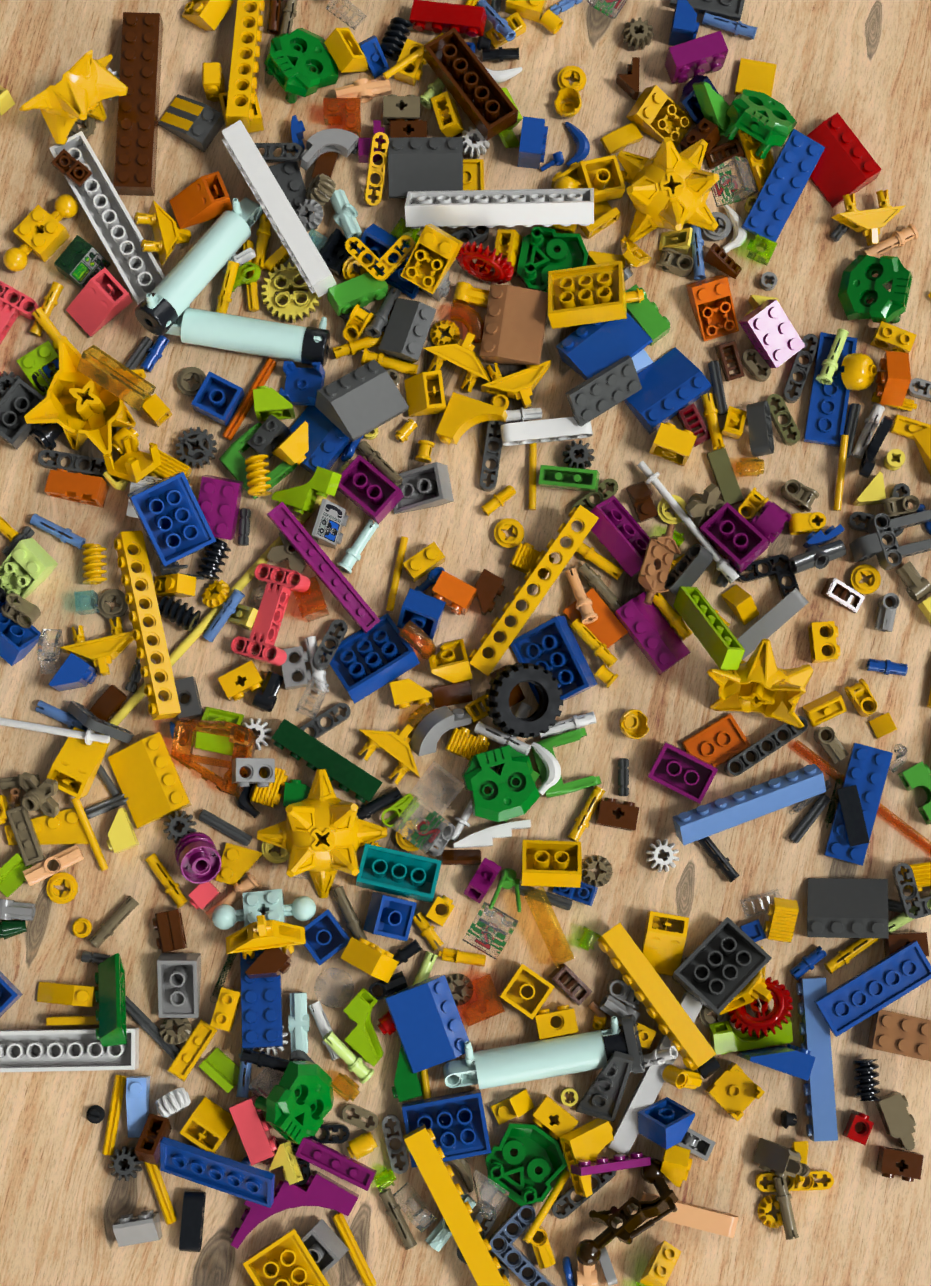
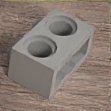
M302 646L283 649L287 654L285 663L281 665L286 690L308 687L309 681H312L310 669L307 670L305 662H309L307 651H303ZM293 654L300 656L299 661L296 663L289 661L290 656ZM295 673H302L303 678L301 681L295 682L293 681V675Z
M232 759V783H238V787H249V783L257 784V787H269V784L275 782V759ZM241 768L247 770L248 775L246 778L240 775L239 771ZM260 768L266 770V778H262L259 775Z

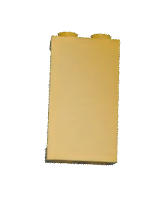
M574 162L565 172L557 173L552 179L551 187L554 189L555 182L562 176H569L574 180H579L577 170L580 162ZM607 201L595 203L594 224L580 226V228L589 239L619 220L620 211L617 207L612 209Z

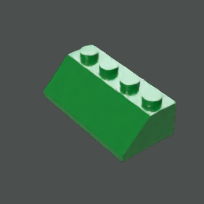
M117 953L98 965V972L95 973V982L99 987V990L95 991L96 1003H99V1009L95 1011L96 1021H99V1028H96V1038L100 1040L102 1047L127 1044L125 969L120 954Z

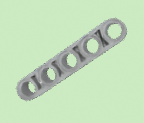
M797 588L737 639L745 649L742 660L757 648L762 639L770 637L809 603Z

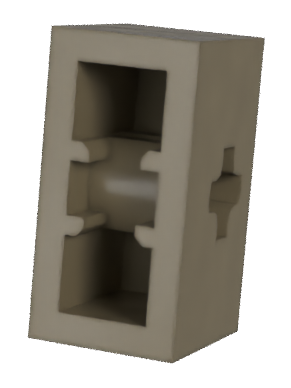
M394 94L383 96V124L390 125V121L396 119H403L405 121L420 119V97L415 95L397 96Z

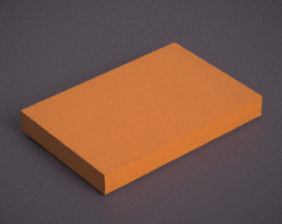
M591 588L586 592V596L592 600V608L594 613L598 615V619L584 625L602 644L605 643L608 649L625 636L628 631L597 592ZM577 601L563 610V613L571 623L577 618L582 619L580 611L576 609Z
M731 713L681 743L686 752L715 767L751 746Z

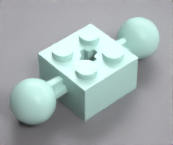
M282 889L242 893L243 909L235 910L227 904L219 905L212 913V921L217 928L222 930L232 928L239 921H244V927L252 922H257L256 916L262 915L264 912H266V921L275 920L285 923L286 916H293L299 921H308L316 913V904L310 897L300 896L292 904L284 905Z

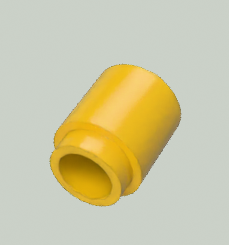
M369 1132L367 1134L363 1133L349 1141V1146L346 1148L351 1158L356 1157L358 1160L373 1152L374 1148L378 1145L372 1133Z

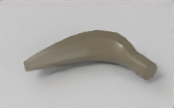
M466 1158L446 1161L445 1163H449L456 1168L468 1191L472 1192V1173Z

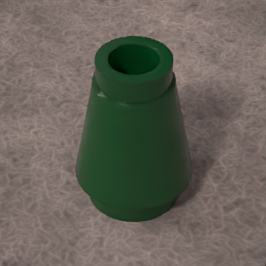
M1 920L0 938H4V940L27 932L25 920Z

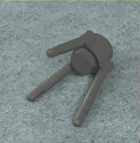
M204 547L201 548V549H199V550H197V551H195V552H193V553H196V552H198V551H200V550H203ZM177 561L165 567L160 563L162 575L176 574L180 569L188 568V565H179ZM184 574L196 577V579H204V576Z

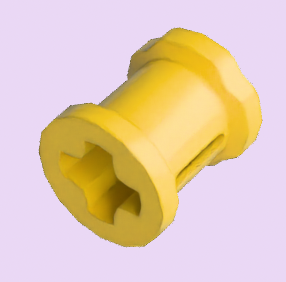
M419 440V450L415 460L430 463L432 460L430 456L435 443Z
M605 663L594 674V677H598L604 682L607 688L619 676L617 673L611 672Z

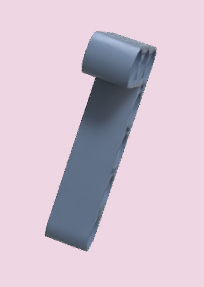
M532 1204L519 1205L491 1235L489 1239L491 1250L526 1286H537L540 1282H545L548 1286H555L513 1244L536 1217ZM524 1208H529L532 1210V1214L530 1217L524 1218L521 1216V1211ZM510 1223H515L518 1229L516 1232L510 1233L507 1230V1226ZM496 1238H501L504 1244L502 1247L497 1248L493 1245V1241ZM510 1253H516L519 1256L515 1262L508 1261L507 1257ZM526 1267L533 1270L532 1275L529 1277L522 1275V1271Z

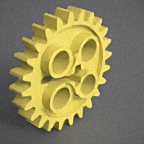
M288 262L287 267H284L281 263V269L278 270L276 267H273L274 274L268 272L270 279L264 278V282L267 285L261 286L262 290H264L261 295L265 298L263 303L268 304L266 308L267 311L272 310V316L278 314L279 320L284 316L286 322L289 321V318L296 322V317L303 321V315L310 317L309 311L316 312L314 306L320 305L318 300L322 299V296L318 298L316 293L312 294L306 282L302 285L296 284L298 280L304 279L295 264L294 267H291L290 262ZM281 281L286 282V285L283 287L277 286ZM301 297L307 299L304 303L297 302ZM282 299L288 300L284 305L279 304V301Z

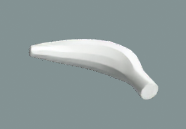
M522 67L507 70L487 69V71L497 83H502L522 71Z
M725 205L724 209L734 231L731 241L722 247L728 253L730 250L746 242L748 232L741 227L744 222L742 218L730 206Z
M533 742L531 745L544 763L547 771L545 781L538 788V792L543 795L559 781L561 767L552 753L538 743Z

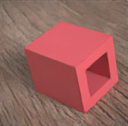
M210 881L199 884L188 895L191 898L189 902L196 909L200 907L204 910L221 892Z

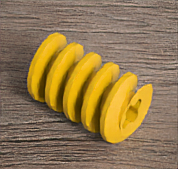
M252 455L245 460L247 465L245 470L248 473L246 478L249 480L247 482V487H249L247 491L251 496L260 497L271 494V492L266 491V489L271 488V485L266 484L271 478L265 476V474L270 473V470L264 469V467L269 466V462L263 461L269 458L268 455Z
M94 543L83 544L82 547L85 550L82 551V554L86 557L82 559V562L86 565L82 569L86 572L82 574V577L86 580L82 583L85 585L101 584L107 580V578L102 577V574L107 573V571L101 568L107 565V563L101 561L107 558L106 555L101 554L107 548Z

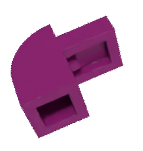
M373 120V135L377 132L385 133V127H381V120ZM379 136V138L375 139V142H378V149L374 148V152L384 151V149H380V145L384 143V140ZM359 138L358 140L359 163H368L371 138ZM379 154L373 156V162L382 159Z
M484 858L463 894L480 904L502 867Z

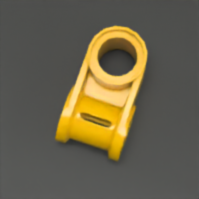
M357 304L352 310L343 330V337L349 342H355L364 333L374 314L372 312L368 313Z
M754 487L737 511L741 514V510H746L749 513V517H743L749 522L763 508L769 498L762 496L757 492V488Z
M820 512L790 514L792 517L789 521L790 535L812 533L813 531L819 532L826 524V517ZM814 519L820 522L818 526H816V523H812Z
M861 678L858 683L844 688L847 697L860 716L868 717L877 710V702L864 679ZM863 703H868L871 706V711H865Z

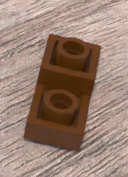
M65 149L51 162L57 170L79 187L92 175L88 168L79 160L73 158Z
M326 152L320 155L316 160L311 178H316L318 174L322 173L331 178L339 153Z
M111 685L89 711L97 718L107 722L113 712L119 710L127 696L115 685Z

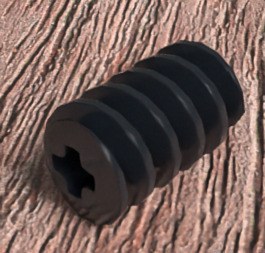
M399 17L391 19L384 34L385 37L382 38V43L380 44L386 58L394 61L398 60L399 57L397 55L401 54V49L404 47L403 42H406V36L411 34L409 30L413 29L412 23Z
M215 538L216 542L207 545L210 550L204 551L207 557L201 559L204 564H200L198 568L201 571L196 572L198 575L211 580L220 579L216 572H223L219 565H226L222 558L228 559L229 557L225 554V551L231 552L228 544Z
M167 595L163 597L158 605L160 615L163 614L164 618H169L171 622H176V625L182 626L184 630L192 631L199 621L201 611L198 610L194 614L195 608L193 606L187 610L188 603H184L181 606V599L174 602L175 595H172L170 598Z
M858 1059L853 1061V1064L859 1065L853 1071L859 1073V1076L854 1077V1080L859 1081L860 1084L855 1085L854 1088L860 1090V1092L855 1093V1096L861 1098L860 1101L880 1100L879 1096L874 1095L880 1092L879 1088L874 1087L880 1084L878 1080L874 1079L879 1076V1073L873 1071L879 1068L878 1064L873 1063V1061L878 1059Z

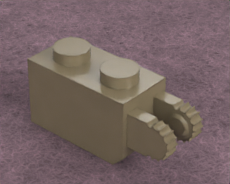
M893 1092L880 1097V1100L875 1101L886 1133L897 1138L903 1149L912 1151L915 1148L912 1133L915 1132L914 1126H916L912 1114H909L907 1111L908 1102L906 1097L899 1092Z
M760 1138L753 1158L754 1162L760 1164L759 1168L771 1172V1169L775 1170V1175L785 1179L787 1175L795 1177L796 1174L802 1177L809 1175L810 1168L800 1162L801 1155L799 1152Z

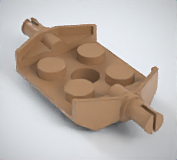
M668 524L665 534H662V536H652L649 540L638 576V582L647 592L644 601L647 605H652L656 593L669 591V589L664 587L674 554H681L673 539L676 527L673 524Z

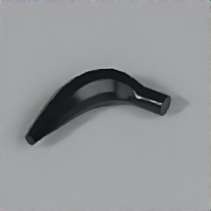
M249 783V787L237 786L235 790V803L240 809L257 818L260 812L254 808L249 798L253 784Z

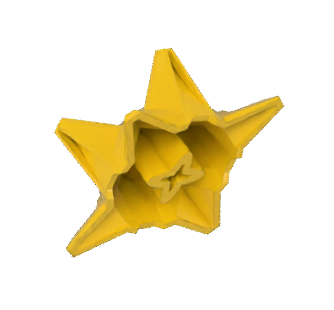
M93 50L88 51L63 74L61 81L56 85H49L44 91L23 104L19 110L40 109L56 144L62 145L66 144L71 129L79 119L85 120L89 116L104 122L107 116L102 100L115 96H125L128 92V87L106 69V66L113 58L112 54L94 60L92 58Z
M664 137L655 155L651 158L622 150L619 152L617 158L632 181V184L626 189L636 210L627 238L631 242L635 243L657 227L680 231L683 225L688 223L714 232L719 226L704 202V195L719 180L718 174L700 170L708 145L704 139L678 153L671 138Z
M67 338L59 341V370L55 373L50 383L47 397L24 416L27 424L58 423L63 428L72 449L78 450L89 438L104 455L111 454L112 427L134 428L136 425L135 420L124 404V397L146 377L143 369L114 370L111 366L85 359Z
M762 639L747 662L741 660L738 670L724 671L719 668V670L709 669L707 671V674L719 685L720 698L709 707L714 711L762 713L765 717L777 719L797 728L805 727L794 710L801 695L806 693L805 687L813 674V669L809 664L798 668H778L769 639Z
M317 769L306 799L289 804L285 808L286 820L257 831L258 840L287 850L289 858L286 874L289 877L309 871L319 898H328L337 870L354 876L359 873L356 854L359 847L364 846L365 843L369 844L387 837L386 827L359 819L357 816L358 806L355 803L343 801L336 797L326 769Z

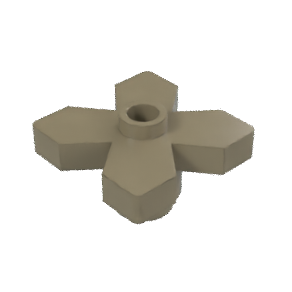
M713 483L704 490L703 494H693L689 499V504L685 507L688 515L695 518L693 523L699 530L709 518L726 504L721 499H718L721 492L718 486Z
M280 531L279 536L283 545L272 547L267 555L268 560L276 564L288 560L290 570L302 574L306 567L304 559L296 550L294 552L289 551L294 547Z
M24 772L19 776L20 786L27 792L20 798V803L26 810L35 811L40 808L44 815L53 818L59 814V804L51 797L58 792V781L47 778L40 784L34 774Z

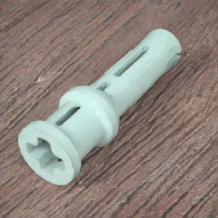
M368 520L352 547L346 549L345 556L341 562L336 564L338 568L348 574L352 573L351 569L356 561L361 559V552L379 527L376 522L373 524V520Z

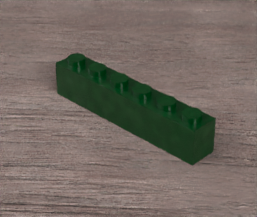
M286 719L282 721L272 736V739L275 740L273 743L281 750L287 748L291 751L289 755L298 761L301 758L307 761L306 766L314 771L317 768L326 769L331 782L333 779L340 783L338 787L347 793L349 790L356 793L355 798L363 803L366 800L370 802L382 784L380 780Z

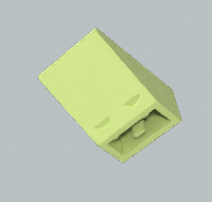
M33 538L20 540L0 566V587L5 590L6 596L9 593H16L23 599H26L49 577L58 563Z

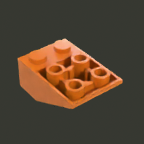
M219 171L201 176L169 201L180 229L218 218L224 211H232L230 197Z
M717 275L686 285L689 301L704 342L739 331L729 282L726 276Z

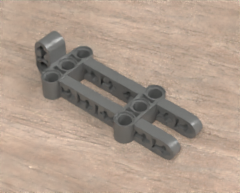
M931 509L890 519L884 513H879L871 518L867 524L869 535L862 536L849 544L854 561L861 562L876 555L880 567L884 570H891L899 565L904 557L931 551V539L899 546L894 533L896 530L931 522ZM876 520L881 523L882 527L877 525ZM882 538L887 541V545L882 542ZM888 556L892 558L893 563L889 562Z

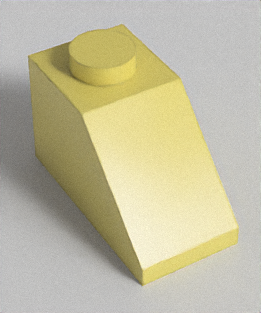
M123 807L118 809L107 834L109 839L106 840L110 851L113 850L117 854L139 845L126 809Z

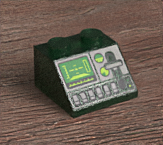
M78 235L54 263L61 274L81 289L104 267L107 269L111 265L92 245Z

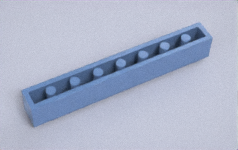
M815 764L807 765L799 770L770 779L767 782L754 785L743 791L735 792L711 803L700 805L687 812H682L672 817L676 836L683 845H687L826 792L823 772Z
M799 978V983H796L797 995H800L798 1014L801 1015L802 1023H799L800 1035H803V1043H801L800 1048L811 1051L810 1055L816 1057L809 1081L806 1080V1083L803 1085L804 1095L807 1096L808 1104H805V1114L809 1116V1124L806 1125L807 1136L814 1142L838 1140L830 1028L814 1002L827 994L826 978Z

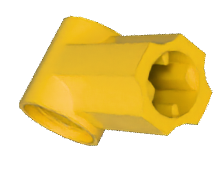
M457 282L453 302L463 306L471 304L487 308L489 291L475 288L466 282Z
M672 1064L666 1066L662 1073L663 1080L678 1089H696L702 1083L701 1073L677 1068Z
M540 1226L537 1231L542 1232L544 1236L540 1241L532 1239L531 1244L539 1269H543L556 1264L546 1230Z

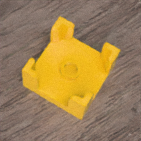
M127 436L123 439L125 454L115 462L113 461L112 454L103 455L109 475L134 483H138L162 464L157 444L149 443L150 454L139 451L136 438L132 436Z
M734 1062L705 1090L736 1121L741 1119L744 1115L743 1111L755 1098L759 1099L765 1093Z

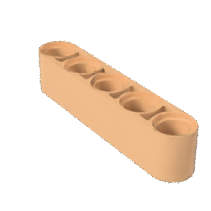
M643 1193L641 1201H653L660 1196ZM681 1201L675 1203L677 1207L676 1212H671L660 1219L734 1238L738 1217L735 1215Z

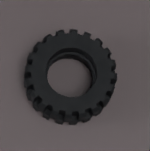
M515 663L514 665L505 666L503 671L499 670L496 673L497 677L489 682L491 688L486 690V695L489 696L488 700H485L486 706L489 707L487 713L489 717L493 718L495 726L500 727V730L505 733L522 738L537 737L540 733L549 731L548 727L554 726L557 722L555 720L556 716L560 717L562 711L559 710V706H563V700L560 699V695L563 692L562 688L557 686L559 684L557 678H553V674L549 670H545L544 667L531 663ZM520 682L532 683L539 693L538 708L528 718L516 717L509 706L510 693Z

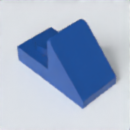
M375 35L358 44L366 57L368 68L373 78L382 75L390 69Z

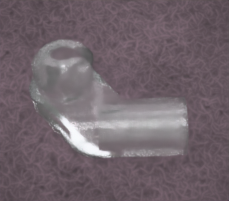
M897 744L894 747L896 759L889 766V770L893 773L907 762L908 750L902 744Z

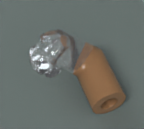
M18 788L10 790L8 810L19 806L20 790Z

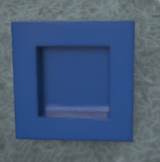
M759 919L740 926V929L754 942L766 938Z

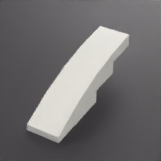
M531 820L508 822L483 829L453 844V847L493 846L492 838L512 837L511 829L531 828Z

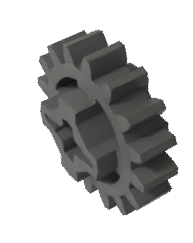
M191 427L190 433L183 431L184 437H178L181 443L176 444V447L180 449L176 451L177 455L181 456L179 458L180 461H185V464L188 466L192 464L194 469H196L197 465L203 468V463L205 462L210 465L209 459H215L212 453L218 451L217 448L213 447L217 445L216 440H212L214 438L213 435H208L207 429L201 432L200 427H197L196 431H193ZM206 440L209 443V450L204 446ZM199 445L201 449H195L194 451L193 447H198ZM184 447L189 449L188 455L185 454Z

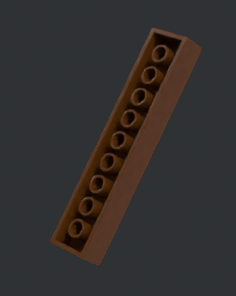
M123 12L120 81L128 87L127 95L119 97L114 175V188L118 195L155 196L163 22L160 13Z

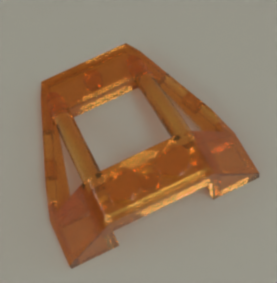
M177 721L175 723L171 757L188 769L192 768L197 771L205 781L210 780L216 785L215 788L221 792L239 798L244 787H238V783H232V759L227 761L193 755L195 733L198 731L229 737V742L234 743L232 759L253 758L256 744V736L253 731L226 721ZM200 764L229 768V770L222 778ZM245 768L240 769V775L246 778L248 775Z

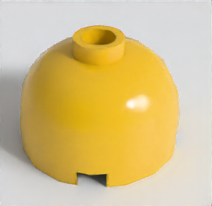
M853 353L846 355L842 361V366L845 367L844 372H841L843 384L848 390H863L873 383L877 374V367L871 357L864 353Z

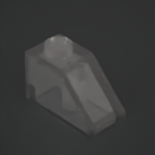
M409 1182L393 1194L410 1222L421 1232L437 1220L429 1206Z

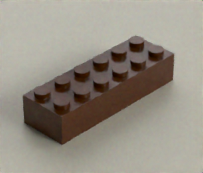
M455 28L424 45L423 58L486 141L517 123L518 110Z

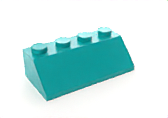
M365 843L356 886L433 903L442 861Z

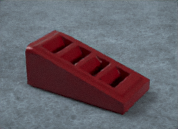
M694 403L677 412L676 416L684 429L692 432L691 429L699 426L700 429L694 431L693 435L696 436L701 432L704 433L703 436L695 440L694 447L711 439L710 433ZM690 412L692 413L691 416L685 418L684 415H686V414H688V413H690ZM693 419L696 420V422L692 423L691 425L688 424V422L692 421Z

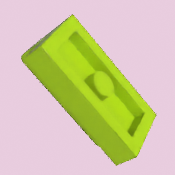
M16 853L0 868V891L6 897L13 894L26 881L23 871L32 867V865L25 866L20 853Z
M215 1048L207 1059L199 1065L227 1093L231 1092L238 1084L239 1066L219 1048Z

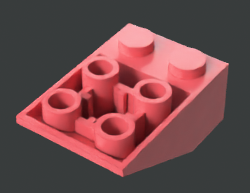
M104 267L88 281L66 311L92 337L131 304L133 300L123 286Z

